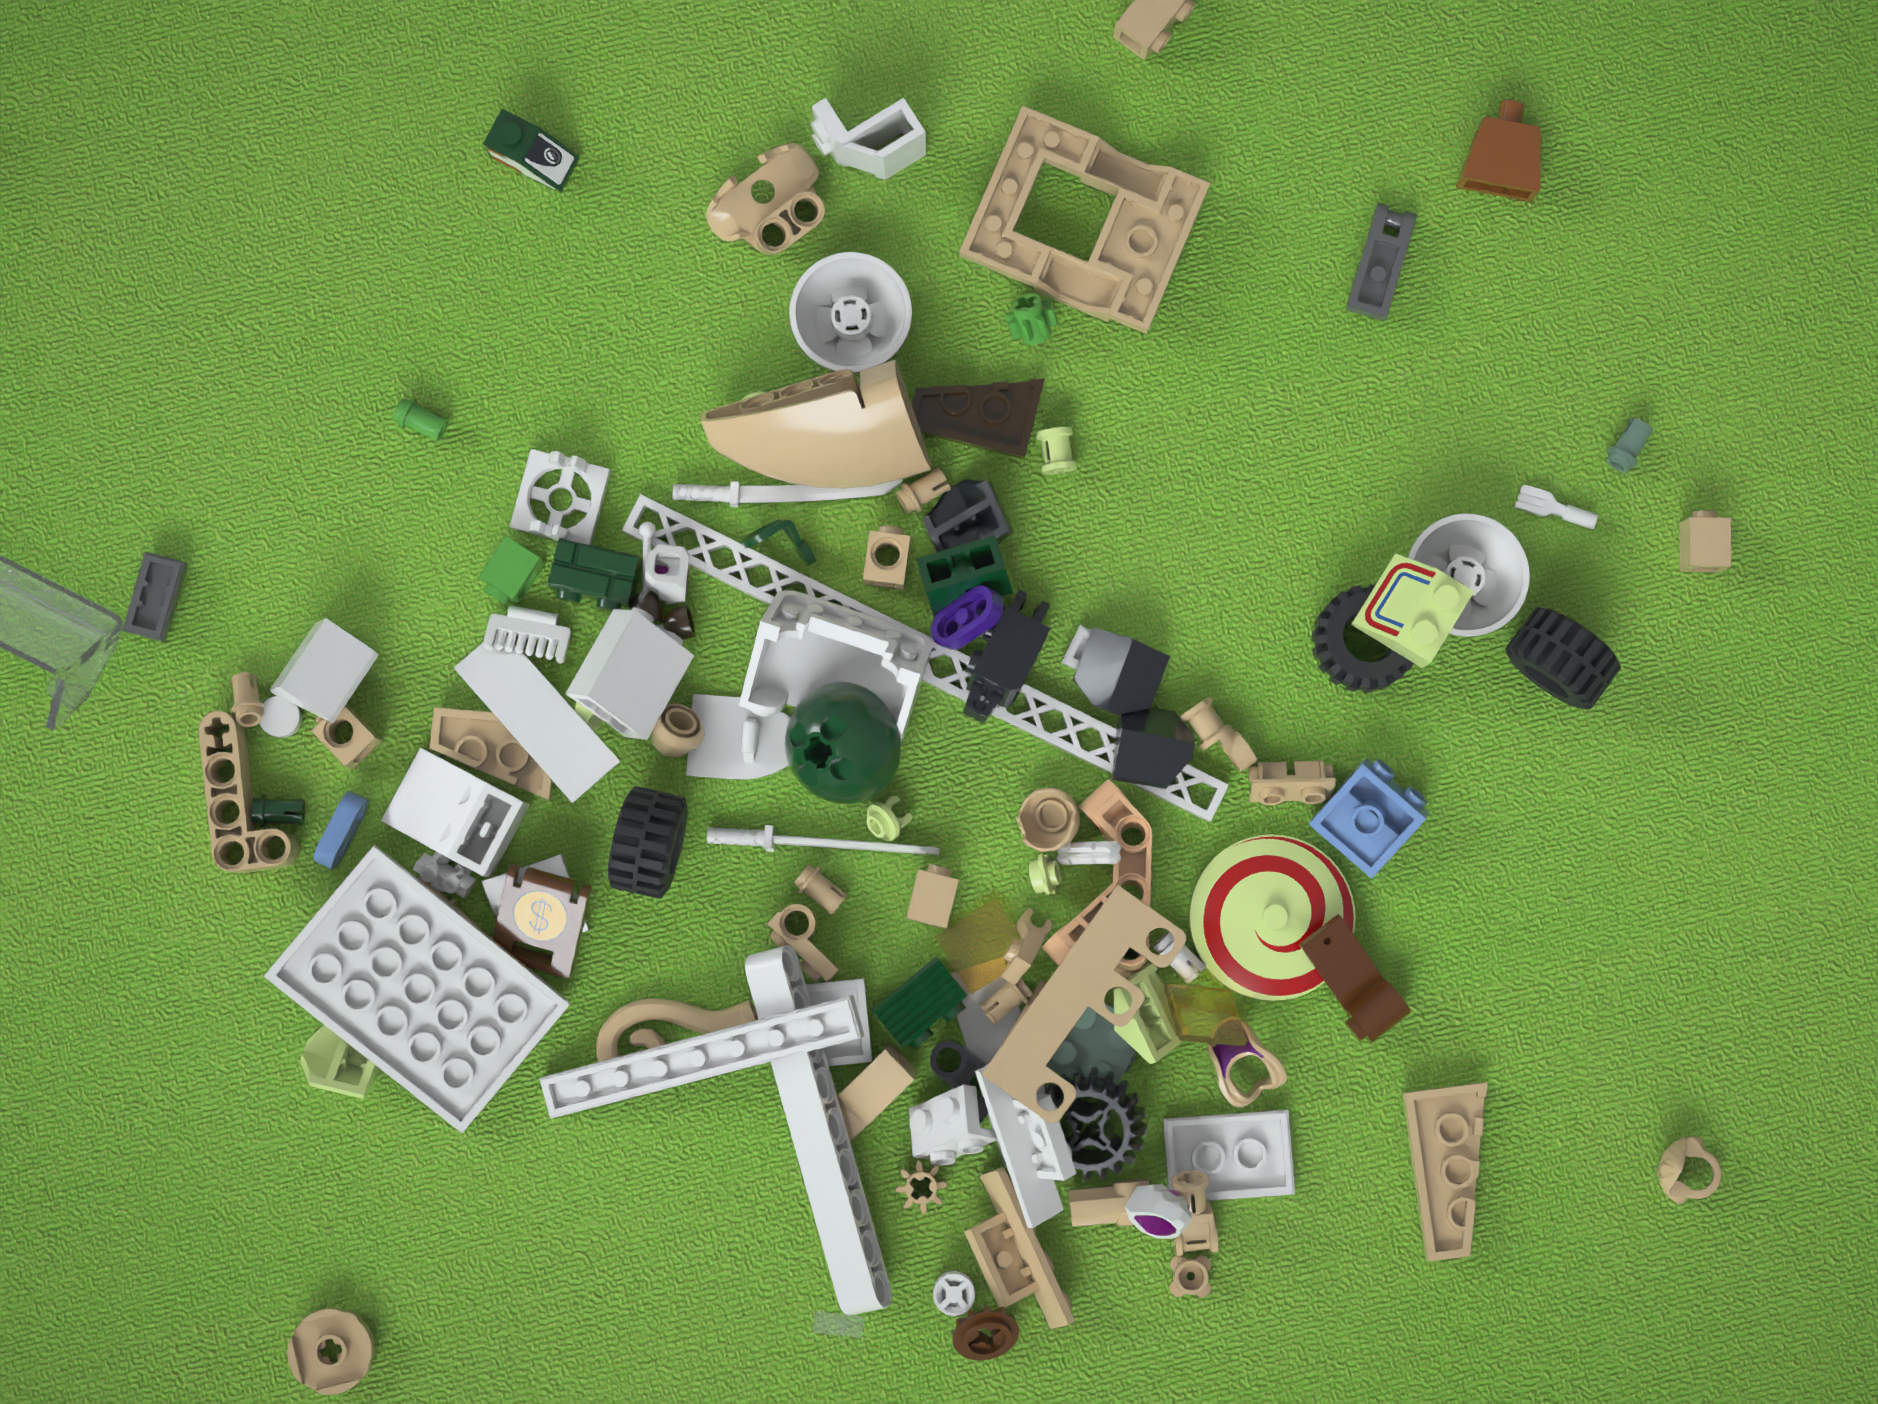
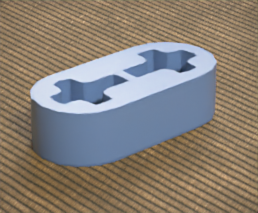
M348 791L344 795L318 843L313 856L315 862L331 870L338 866L364 818L369 805L368 799L352 791Z

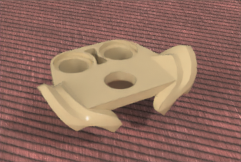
M797 143L784 144L761 153L757 158L765 165L737 185L738 181L734 175L724 182L711 199L706 211L708 225L717 237L725 241L744 239L763 254L777 255L822 221L825 213L822 199L816 195L813 187L819 176V170L810 154ZM759 180L768 181L774 188V197L766 204L756 202L751 195L752 185ZM807 201L813 205L815 216L811 222H802L796 218L794 207L797 202ZM774 225L782 231L783 240L779 246L771 247L763 241L762 230L765 226Z

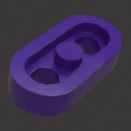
M980 585L973 587L935 615L931 625L933 641L947 649L958 650L992 628L999 621L1003 612V599L1001 595L995 590Z

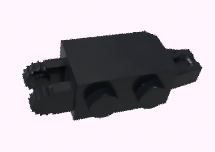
M1020 589L1010 608L1006 606L1000 620L992 628L984 632L982 639L988 643L983 653L975 649L965 669V672L970 674L971 677L966 687L969 694L963 713L984 724L998 705L1006 707L1014 704L1051 629L1042 624L1050 604L1042 601L1040 605H1037L1032 616L1033 619L1019 613L1026 603V596L1028 594Z

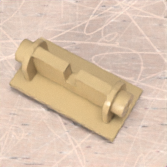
M1323 760L1294 761V775H1287L1286 762H1257L1256 766H1250L1248 770L1249 783H1252L1249 802H1261L1264 805H1277L1283 801H1302L1306 804H1318L1325 800H1330L1336 779L1333 778L1332 764H1324Z

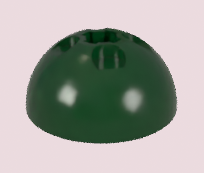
M834 682L815 689L797 705L786 728L785 752L792 773L798 782L810 793L832 803L856 804L876 797L891 783L899 766L901 742L899 730L892 713L876 694L858 684Z

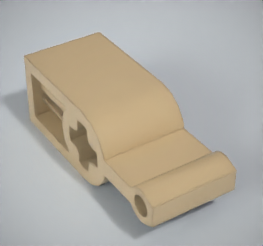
M892 1043L837 1096L850 1142L911 1084L920 1073Z

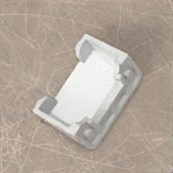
M781 591L776 594L760 621L738 706L750 709L756 715L767 717L779 713L783 710L785 704L797 707L802 699L821 686L834 682H850L869 689L886 704L895 719L902 744L929 662L933 642L921 632L801 592Z

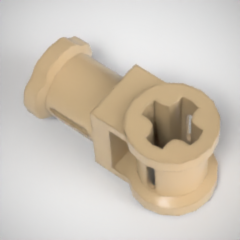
M1186 1170L1178 1172L1171 1177V1186L1176 1190V1195L1184 1196V1200L1187 1201L1188 1210L1192 1213L1191 1224L1179 1236L1173 1238L1176 1257L1183 1256V1253L1187 1251L1209 1249L1211 1253L1218 1252L1215 1218L1210 1201H1206L1205 1188L1209 1185V1176L1205 1172Z

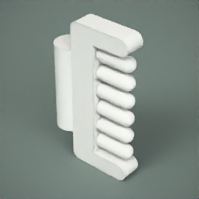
M510 605L507 616L500 614L490 615L484 637V646L487 650H491L495 644V648L501 650L504 646L506 634H508L505 650L511 652L514 648L516 636H518L515 651L521 654L524 650L526 639L529 638L525 653L531 656L534 652L536 641L539 640L535 655L541 658L544 655L546 643L549 642L545 655L546 658L551 660L555 653L557 663L562 664L566 659L571 639V630L568 627L558 626L559 614Z

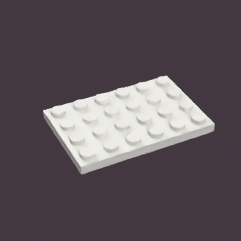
M375 844L264 975L267 980L461 1133L465 1131L570 1005L569 1000Z

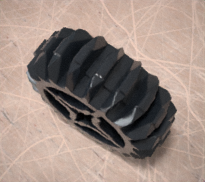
M1097 1067L1091 1068L1089 1077H1085L1080 1068L1074 1070L1073 1080L1064 1073L1060 1075V1077L1072 1084L1076 1090V1099H1074L1064 1113L1067 1115L1065 1120L1070 1123L1073 1130L1068 1139L1065 1135L1064 1137L1071 1148L1075 1170H1083L1082 1176L1085 1181L1090 1179L1092 1171H1096L1101 1180L1107 1178L1108 1167L1116 1174H1119L1123 1170V1162L1132 1164L1136 1158L1134 1151L1142 1150L1144 1140L1140 1136L1146 1135L1148 1125L1141 1121L1146 1116L1145 1107L1136 1106L1140 1099L1138 1092L1126 1095L1125 1093L1129 1087L1127 1080L1121 1081L1118 1085L1114 1084L1115 1074L1113 1071H1109L1105 1079L1099 1078ZM1052 1083L1048 1084L1045 1093L1046 1095H1051L1053 1103L1059 1108L1064 1100L1063 1090L1060 1086ZM1079 1097H1095L1099 1098V1100L1097 1102L1090 1103L1085 1102ZM1113 1108L1118 1112L1123 1123L1124 1135L1122 1138L1114 1132L1115 1127L1108 1120ZM1100 1115L1097 1125L1092 1124L1090 1125V1127H1086L1081 1132L1084 1122L1088 1124L1092 1120L1095 1121V1119ZM1095 1145L1101 1150H1087L1082 1147Z

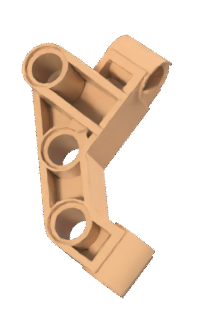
M1108 779L1078 805L1077 808L1087 815L1107 841H1117L1120 844L1121 849L1119 853L1122 858L1117 864H1113L1112 884L1070 923H1067L1058 930L1042 947L1058 966L1117 885L1122 888L1129 885L1136 886L1142 892L1143 898L1141 901L1150 907L1152 829L1148 821L1130 803L1124 793ZM1128 828H1136L1144 835V841L1139 845L1131 846L1122 840L1121 834ZM1148 934V936H1147V941H1146L1148 948H1150V947H1149V934ZM1141 954L1135 960L1122 958L1114 971L1122 977L1129 978L1146 965L1147 959Z

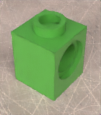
M505 536L479 575V578L487 584L484 592L499 602L505 604L508 599H511L520 604L546 563L534 553Z

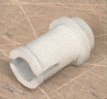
M1166 932L1154 944L1153 948L1158 952L1156 955H1165L1172 950L1174 938L1171 932ZM1185 944L1170 964L1187 984L1199 975L1198 971L1202 972L1206 967L1204 962H1201Z

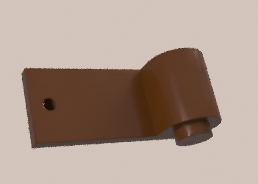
M1339 914L1299 944L1348 1015L1349 1019L1344 1023L1359 1042L1366 1038L1372 1044L1411 1013L1406 1002L1396 989L1382 977Z

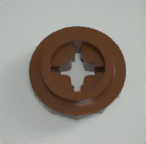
M987 1305L979 1312L969 1309L967 1318L956 1319V1328L951 1331L953 1346L961 1356L971 1360H989L1005 1354L1015 1345L1019 1337V1327L1014 1314H1007L1003 1306L993 1311ZM985 1328L987 1331H991L992 1337H989L982 1331L978 1332V1330Z

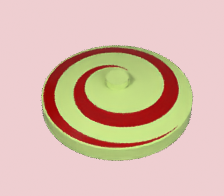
M1274 834L1259 835L1241 840L1216 855L1204 868L1194 886L1188 915L1189 930L1194 948L1201 962H1204L1205 968L1221 984L1238 994L1269 1001L1296 998L1323 985L1325 982L1299 944L1337 914L1343 918L1353 934L1356 922L1353 896L1338 866L1315 846L1294 837Z

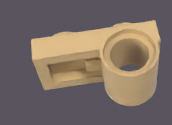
M800 904L790 905L783 909L782 912H778L767 923L773 929L769 937L779 947L791 946L803 958L800 962L801 968L815 982L821 976L829 982L840 971L809 940L817 929V919L812 910ZM797 911L805 913L809 919L807 931L799 936L792 935L786 927L788 916Z

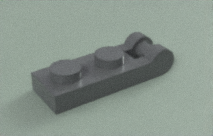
M1378 202L1345 310L1385 321L1417 214L1406 210L1404 214L1389 210V205ZM1384 226L1397 229V237L1383 234Z

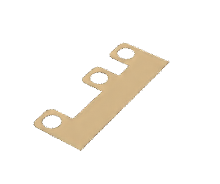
M1117 885L981 1075L1046 1122H1058L1074 1101L1076 1090L1072 1084L1046 1067V1064L1087 1007L1093 1009L1115 1026H1126L1144 1002V993L1137 986L1115 972L1114 969L1130 947L1158 967L1169 966L1186 942L1184 931ZM1156 928L1167 929L1173 935L1174 946L1165 955H1156L1147 946V936ZM1114 987L1125 988L1131 994L1132 1005L1123 1014H1113L1105 1006V995ZM1045 1083H1055L1063 1090V1103L1055 1110H1045L1037 1103V1090Z

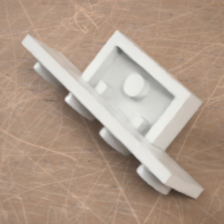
M986 1065L976 1070L975 1073L1027 1227L1034 1228L1064 1210L1054 1180L1065 1181L1077 1174L1072 1161V1151L1065 1140L1060 1122H1046L981 1075L988 1066ZM1036 1094L1037 1103L1041 1108L1049 1111L1057 1109L1051 1095Z

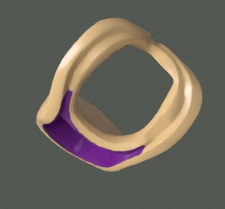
M1227 1020L1219 1024L1211 1033L1208 1040V1051L1216 1069L1219 1088L1230 1104L1235 1107H1244L1256 1100L1263 1089H1275L1286 1083L1287 1074L1282 1063L1274 1053L1261 1044L1255 1031L1248 1024L1240 1020ZM1254 1055L1265 1064L1271 1078L1261 1079L1253 1085L1247 1094H1244L1233 1082L1230 1073L1231 1068L1240 1058Z

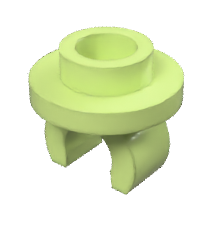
M892 796L884 803L875 802L867 809V825L869 830L876 837L886 841H892L900 834V829L912 819L910 813L903 818L895 817L891 808L900 800L898 796Z

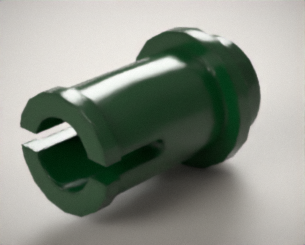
M262 794L261 798H253L252 823H259L260 827H266L267 823L303 825L305 812H302V809H305V800L268 799L266 794Z

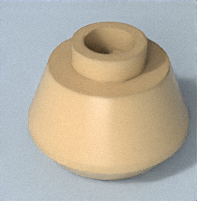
M668 704L651 732V741L661 754L669 757H681L701 744L705 736V730L699 716L693 710L680 704Z

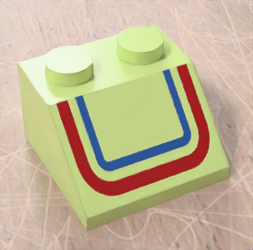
M1394 554L1351 625L1419 667L1424 668L1432 662L1474 594V591L1439 569L1402 555Z

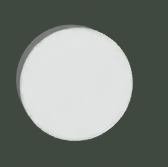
M279 696L271 697L263 703L265 714L262 717L260 726L266 733L274 737L286 738L298 731L303 719L299 706Z

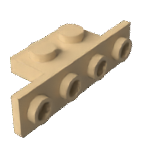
M1004 1167L980 1175L997 1214L965 1230L964 1233L998 1307H1007L1034 1292L1050 1329L1068 1326L1073 1323L1075 1319L1071 1313L1072 1305L1070 1299L1059 1287L1053 1274L1054 1266L1052 1260L1042 1250L1035 1235L1036 1227H1027L1010 1175L1007 1174Z

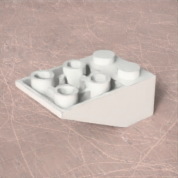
M420 748L381 821L484 877L491 878L530 804Z

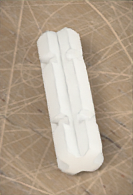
M1117 841L1070 842L1057 850L1059 854L1056 859L1061 865L1117 864L1122 858L1119 853L1121 846Z

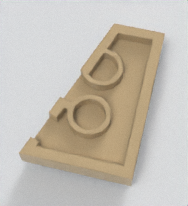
M434 707L430 749L551 801L553 780L493 712Z

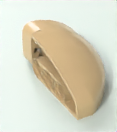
M896 360L860 370L859 385L852 369H842L701 412L700 420L707 440L715 451L759 474L788 483L815 488L844 489L870 487L903 479L932 469L929 455Z

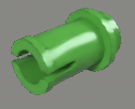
M403 398L393 416V420L399 423V428L404 429L407 426L432 438L435 442L440 441L449 422L448 418L417 405V400L414 398L410 401Z

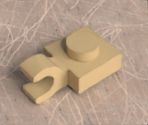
M1028 908L1017 922V931L1021 936V940L1014 937L1003 955V959L1008 961L1001 977L1013 985H1016L1031 966L1045 936L1052 928V921L1049 919L1041 928L1035 927L1030 921L1034 911L1031 908Z

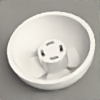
M844 252L821 259L801 276L792 293L789 318L796 341L805 354L814 362L832 371L852 369L854 373H860V370L886 363L898 352L909 332L912 306L906 285L891 266L868 254ZM847 327H848V328L858 327V329H854V330H849V329H848V330H846Z
M1457 514L1433 523L1417 538L1408 556L1412 560L1439 569L1450 577L1453 572L1451 569L1453 568L1455 570L1453 579L1474 591V594L1449 632L1451 635L1463 637L1479 636L1501 628L1516 615L1523 605L1528 592L1530 579L1529 565L1520 542L1505 526L1485 516Z

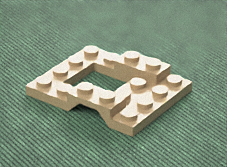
M1022 105L961 246L959 256L1034 287V292L1106 322L1111 319L1147 334L1210 183L1170 166L1150 165L1118 152L1096 135ZM1043 162L1081 177L1080 182L1116 196L1088 262L1014 232Z

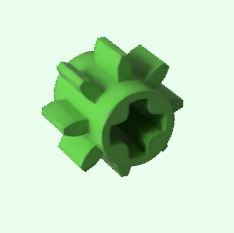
M1033 293L1016 298L1011 304L1013 312L1005 313L1012 338L1016 340L1021 337L1022 341L1028 345H1035L1046 341L1052 333L1050 327L1058 325L1050 299L1041 301L1040 296Z

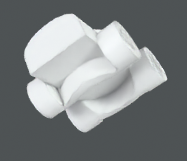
M437 851L433 856L424 853L415 863L413 870L420 874L421 879L430 882L434 889L441 892H457V895L465 898L476 881L475 878L469 876L472 870L459 863L454 868L447 865L450 859Z

